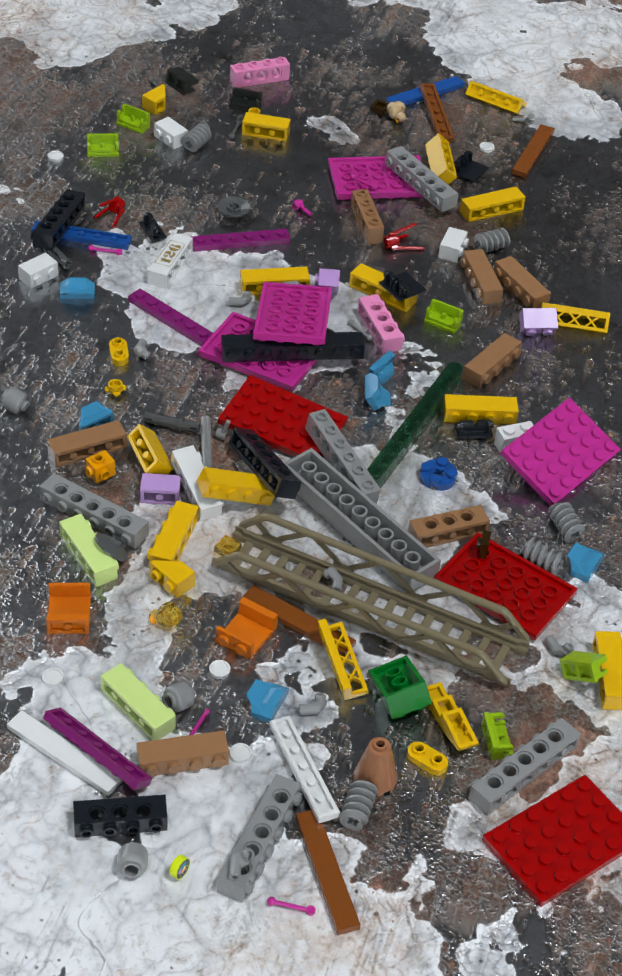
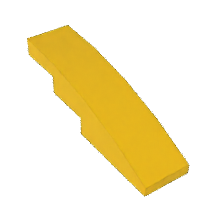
M442 682L428 685L427 688L432 704L428 705V707L456 749L460 751L478 746L479 742L462 708L457 707L452 695L447 694Z

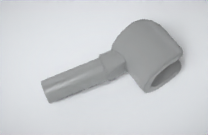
M530 113L527 117L513 118V121H523L527 125H531L535 120L530 119H533L535 115Z
M226 420L223 429L220 427L217 429L215 438L225 440V437L229 434L230 420Z

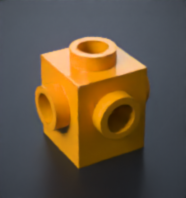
M106 450L85 459V473L95 483L116 475L115 460Z

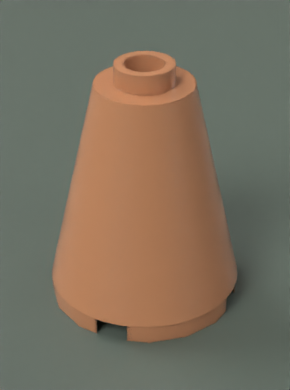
M383 737L373 738L369 742L354 769L353 779L354 782L364 780L373 783L378 788V794L376 795L378 797L394 790L398 780L391 743Z

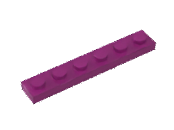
M288 229L191 236L193 238V252L290 244L291 240Z
M141 288L128 296L130 303L200 346L213 334V332Z
M60 707L45 711L43 719L51 727L60 731L68 740L78 745L82 751L96 759L97 763L105 766L114 776L123 780L128 787L137 790L150 786L151 776Z

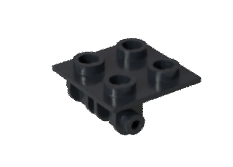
M465 151L464 155H461L454 161L456 174L467 181L474 182L489 167L473 161V153Z
M386 271L383 274L384 280L379 282L398 301L426 291L406 271L394 275L391 271Z

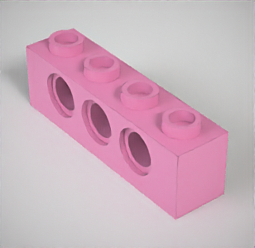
M286 57L230 65V82L237 88L284 81L290 78V63Z
M378 294L359 297L358 313L382 354L388 351L402 350V345L405 341L404 334L400 332L397 322H394L391 312L385 307L384 301L381 300Z

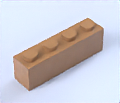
M483 249L464 251L463 258H461V267L464 268L466 277L469 278L471 287L476 292V297L479 298L482 305L501 303L503 288Z
M512 256L495 261L494 272L498 280L528 308H541L543 302L549 303L551 292Z
M504 333L464 366L462 380L478 389L488 384L495 375H499L502 369L508 367L514 359L519 358L522 352V342Z
M119 420L47 439L48 454L57 468L85 460L104 450L110 453L127 448V434Z
M224 730L136 743L138 766L151 777L229 765V748Z

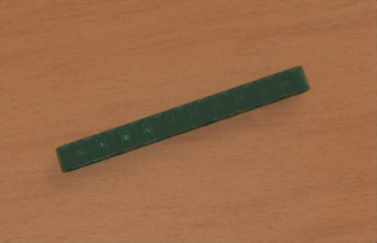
M451 362L445 367L367 468L380 489L443 407L445 394L452 395L460 384L463 366L460 363Z

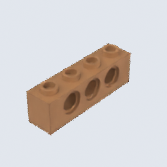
M368 189L352 191L351 208L366 244L383 243L384 226Z
M477 505L409 520L408 532L428 548L469 539L477 532L483 535V530H489L490 519L483 507Z

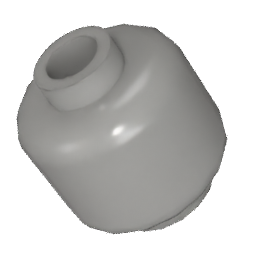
M16 387L7 388L0 399L2 407L14 414L20 413L21 410L25 412L29 405L27 393Z
M183 681L166 687L163 692V704L167 708H171L175 713L183 711L193 705L195 691L188 683Z
M131 842L124 844L118 852V871L129 878L143 875L148 865L147 849L140 843Z

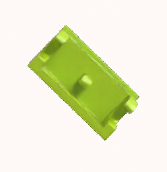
M124 103L122 105V113L120 110L117 111L116 125L143 134L150 128V113Z
M118 133L87 134L88 157H119Z
M432 299L430 307L426 309L424 322L455 334L462 325L464 310Z
M573 651L559 659L564 679L597 683L598 679L606 675L608 669L600 671V665L607 661L606 654Z
M484 712L481 727L490 760H501L508 755L514 754V747L510 743L505 720H495L505 718L502 712Z

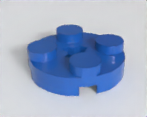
M439 457L438 459L428 460L421 464L420 481L426 487L431 489L432 486L436 487L439 491H444L455 485L458 472L456 467L448 462L447 458Z

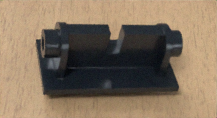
M146 212L143 221L139 222L151 242L166 239V235L155 219H153V215Z
M490 419L477 420L476 424H474L473 420H460L454 425L457 438H493L491 428L494 427V423Z

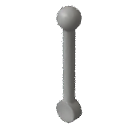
M354 320L348 321V326L362 332L367 341H372V335H368L359 328Z

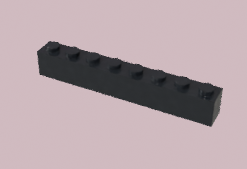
M326 332L325 345L296 344L294 342L279 343L270 340L259 341L253 339V334L221 335L222 362L364 359L365 343L362 332Z

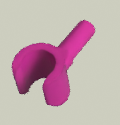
M301 199L293 201V203L295 204L292 205L293 210L301 209L307 215H312V213L304 207V203Z

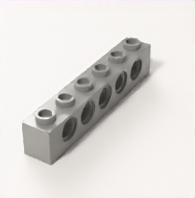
M399 146L386 151L385 164L439 211L443 212L457 207L458 193L404 147Z
M323 409L309 413L305 429L327 462L377 504L381 489L328 412Z
M55 473L39 486L40 500L45 504H49L72 517L82 514L85 520H89L92 528L110 536H118L122 539L124 545L136 549L149 535V521Z
M560 718L555 723L551 722L542 733H536L530 742L519 746L513 755L506 756L497 767H491L481 779H475L470 785L468 799L484 814L490 815L578 746L581 733L563 718Z
M279 774L275 775L217 879L218 893L243 903L246 895L250 896L252 894L256 877H261L265 868L264 862L266 858L270 859L274 852L275 841H280L285 823L289 824L292 819L294 806H299L303 796L300 793L301 783ZM245 848L252 849L255 854L254 859L241 869V873L245 874H241L240 880H231L229 878L231 857Z

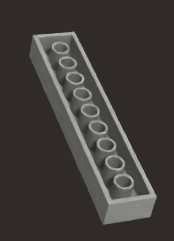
M312 448L284 463L301 481V487L297 495L358 549L431 578H434L439 572L441 559ZM378 566L382 571H384L391 579H393L400 587H402L407 592V590L393 577V575L386 568ZM399 574L414 591L425 585Z

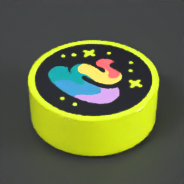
M182 854L178 855L170 866V876L177 880L183 878L189 869L190 859Z

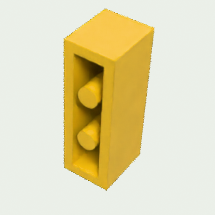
M246 112L242 121V135L287 142L291 119Z
M138 424L127 435L145 473L168 475L174 469L154 431Z

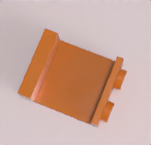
M49 583V609L46 617L47 634H89L90 583Z
M243 597L239 601L238 614L225 629L219 625L216 627V642L251 660L277 629L278 614Z

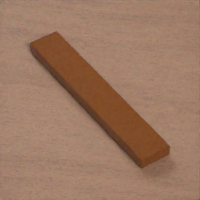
M420 84V91L436 135L439 133L449 143L454 142L455 138L435 84Z
M542 124L539 126L514 165L511 174L523 178L527 177L552 137L555 128Z
M255 585L242 596V598L245 597L278 614V622L324 646L319 634L318 619ZM335 630L331 632L333 638L337 640L340 638L341 631ZM348 636L353 648L356 645V640ZM341 646L338 647L339 655L345 657L348 650Z
M312 810L296 813L295 818L337 935L360 930L359 919L323 822L318 823Z

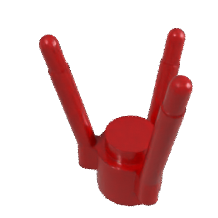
M118 196L99 204V207L108 204L109 206L96 214L94 218H98L109 210L112 213H118L112 224V228H114L121 215L125 212V202Z
M417 223L391 232L383 238L385 247L387 249L391 248L392 251L425 249L418 246H397L400 244L399 239L408 237V234L400 236L397 234L416 226Z

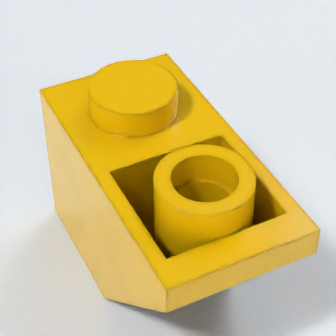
M164 84L142 95L143 109L154 115L166 110Z
M153 560L150 562L151 578L161 584L168 593L173 594L176 598L195 586V572L182 561Z

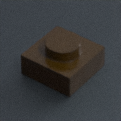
M377 99L370 106V111L378 115H384L387 112L389 103Z
M483 530L482 538L478 537L476 549L480 550L478 558L486 559L491 531Z

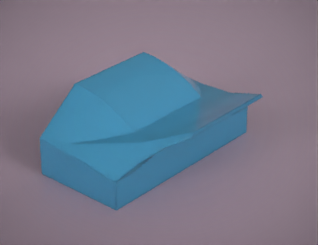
M69 277L60 284V299H94L95 283L87 278Z
M391 351L384 354L369 368V373L379 377L380 384L385 383L394 375L393 362L396 354Z
M369 373L365 375V399L375 411L383 406H391V394L382 387L377 375Z
M99 401L82 407L79 431L113 422V411L105 408Z
M576 542L567 554L571 563L570 575L588 583L604 560L605 553Z
M255 679L246 694L251 704V716L269 723V721L274 719L289 694V688Z

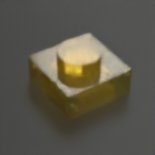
M224 535L214 546V552L221 556L238 552L242 548V543Z

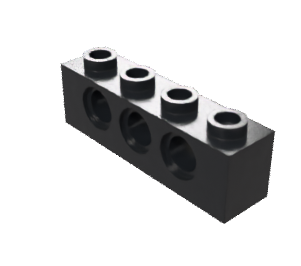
M166 794L73 801L75 838H90L103 835L113 836L116 834L133 835L142 832L158 833L167 831L168 828Z

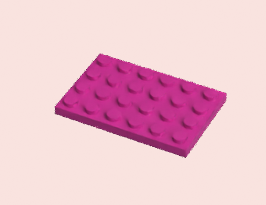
M413 155L421 162L419 155ZM386 156L328 158V166L337 200L351 199L352 191L359 189H368L372 199L423 196L385 164ZM355 174L356 177L372 185H378V190L374 191L371 187L355 179L351 180L350 175Z
M264 282L253 339L259 341L270 340L279 343L294 342L296 344L325 345L332 287Z
M232 312L198 350V356L244 374L252 375L291 392L294 391L318 361L222 362L221 335L253 334L256 320Z
M569 397L506 446L499 454L552 506L560 502L613 458L621 449Z

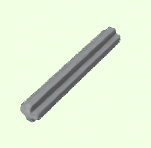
M202 416V463L204 466L212 468L211 418L209 416Z

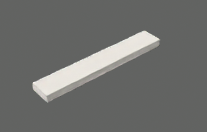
M21 710L7 723L8 730L106 796H109L123 782L105 766L97 763L96 759Z
M290 715L269 721V727L297 782L301 783V790L318 823L339 818L340 811Z

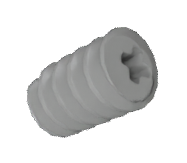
M199 122L198 125L181 138L182 146L190 152H196L212 137L209 125L206 122Z
M504 228L490 230L481 234L478 233L473 239L474 250L483 249L484 253H487V251L491 252L493 249H502L504 246L509 247L510 236Z
M559 502L549 507L548 514L564 538V541L568 544L576 542L584 533L585 526L578 519L579 517L572 508V505L569 502Z
M532 537L525 543L519 556L556 575L564 562L561 559L562 552L554 555L555 548L548 552L549 545L546 544L541 548L542 541L534 544L535 537Z
M358 780L350 785L347 798L339 816L340 823L347 829L360 831L363 829V825L368 823V817L371 815V809H373V803L378 794V788L373 783Z

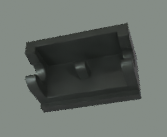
M176 67L167 70L165 82L182 95H186L195 91L191 86L198 84V79L183 68Z
M233 87L232 94H230L229 109L248 112L250 108L261 109L262 92Z

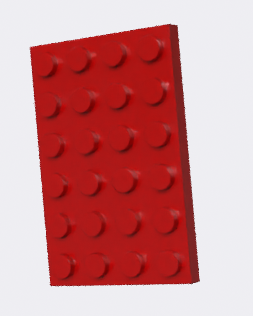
M249 375L218 417L217 423L224 426L226 420H230L228 428L231 430L234 427L254 430L268 446L293 457L312 448L324 458L305 429L309 413L325 409L340 431L347 423L348 417Z
M477 532L434 576V579L506 607L529 635V638L536 641L577 594L578 588L491 539L486 559L478 558L480 550L476 549L478 537L482 538V534ZM474 604L477 608L501 622L508 623L503 615Z
M585 774L483 835L482 841L537 904L542 907L622 856V812Z

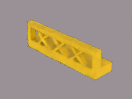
M470 81L465 93L469 97L518 115L521 107H526L527 105L521 98L474 81Z
M542 303L541 308H557L558 326L606 334L608 332L609 312ZM560 316H570L573 320L563 323ZM577 319H588L589 323L583 326L578 323ZM593 322H605L604 329L597 328Z
M326 618L318 620L319 634L344 701L369 694L343 622L328 625ZM340 629L341 636L337 640L333 638L331 632ZM339 646L348 650L345 657L339 655ZM345 663L354 666L355 669L352 674L345 671ZM352 680L358 682L362 688L352 691L350 683Z

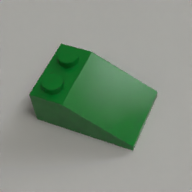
M407 655L368 670L376 690L392 719L401 718L409 712L421 710L427 705L432 704L425 680Z

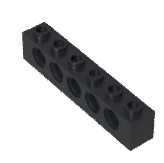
M66 189L61 194L58 201L49 209L47 215H44L43 220L38 223L35 230H32L31 240H33V247L51 251L54 249L85 208L84 192Z
M234 427L228 443L275 497L295 499L300 490L301 481L254 430Z

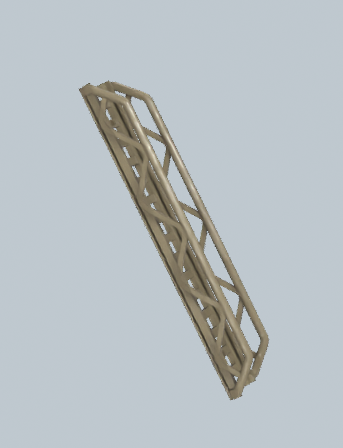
M269 513L244 520L235 527L233 539L245 543L240 551L219 558H212L211 567L225 570L245 580L315 607L318 610L325 611L467 671L498 682L499 685L509 687L512 679L505 677L500 671L509 651L526 656L529 648V635L506 607ZM268 521L296 533L275 537L261 523ZM256 525L263 534L259 535L246 529ZM303 537L311 538L334 562L333 564L286 546L282 542ZM326 545L369 562L347 566L342 564L340 559ZM253 547L262 550L257 558L249 555ZM271 554L280 557L275 565L266 562ZM244 561L251 564L252 566L249 569H246L244 567H241L240 565ZM288 561L297 564L293 572L284 569ZM376 566L384 567L407 592L403 593L353 572L357 569ZM328 567L337 569L343 578V583L351 586L347 594L332 589V583L329 587L320 584L324 577L323 572L325 569H328ZM306 568L315 572L311 580L302 576ZM260 569H264L270 573L261 575L258 572ZM399 574L442 591L424 595L417 594ZM282 578L286 583L283 584L276 581V579ZM296 583L305 586V589L302 591ZM314 590L324 594L321 599L312 596ZM360 590L370 594L365 602L356 598ZM457 596L482 621L481 623L475 622L427 601L428 599ZM332 598L342 601V603L335 605L330 603ZM378 598L388 601L384 609L374 606ZM474 604L503 615L508 623L500 625L490 623L487 617ZM397 605L407 609L402 617L392 613ZM355 608L359 610V612L357 614L352 611H349L348 609ZM369 613L379 616L377 621ZM415 613L426 616L421 624L411 621ZM389 620L398 625L393 629L386 626V622ZM434 620L444 624L440 632L430 628ZM406 628L416 631L415 635H408L404 631ZM452 628L463 631L459 640L448 636ZM514 629L520 638L505 634L503 630ZM471 635L482 639L478 647L468 644ZM431 639L434 641V643L430 644L423 640ZM490 643L501 647L494 661L486 653ZM446 644L453 646L454 649L451 651ZM462 651L472 654L471 660L460 656Z

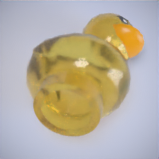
M165 602L159 609H154L149 614L150 623H158L162 627H172L182 619L181 610L172 602Z

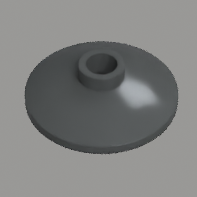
M227 197L218 203V210L228 217H241L250 211V204L247 200L240 197Z
M97 533L95 535V541L103 551L119 561H127L129 556L122 545L123 541L121 538L104 533Z

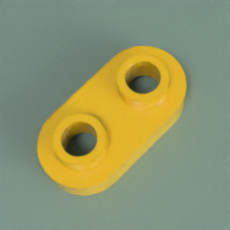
M120 337L110 340L109 351L112 364L116 366L126 365L129 362L126 340Z
M413 742L409 745L407 757L410 762L435 776L443 775L447 771L448 759L444 754L423 742Z

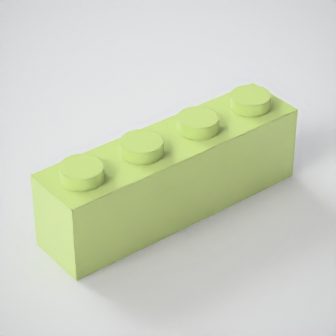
M78 514L59 522L60 536L95 587L118 579L117 570H119V564L115 558L108 555L96 543L95 535L97 532L94 533L89 520H85L82 514Z
M120 663L101 675V690L152 740H159L175 730L176 715L171 708H167L162 703L160 697L156 694L154 695L143 681L140 682L131 669H127Z

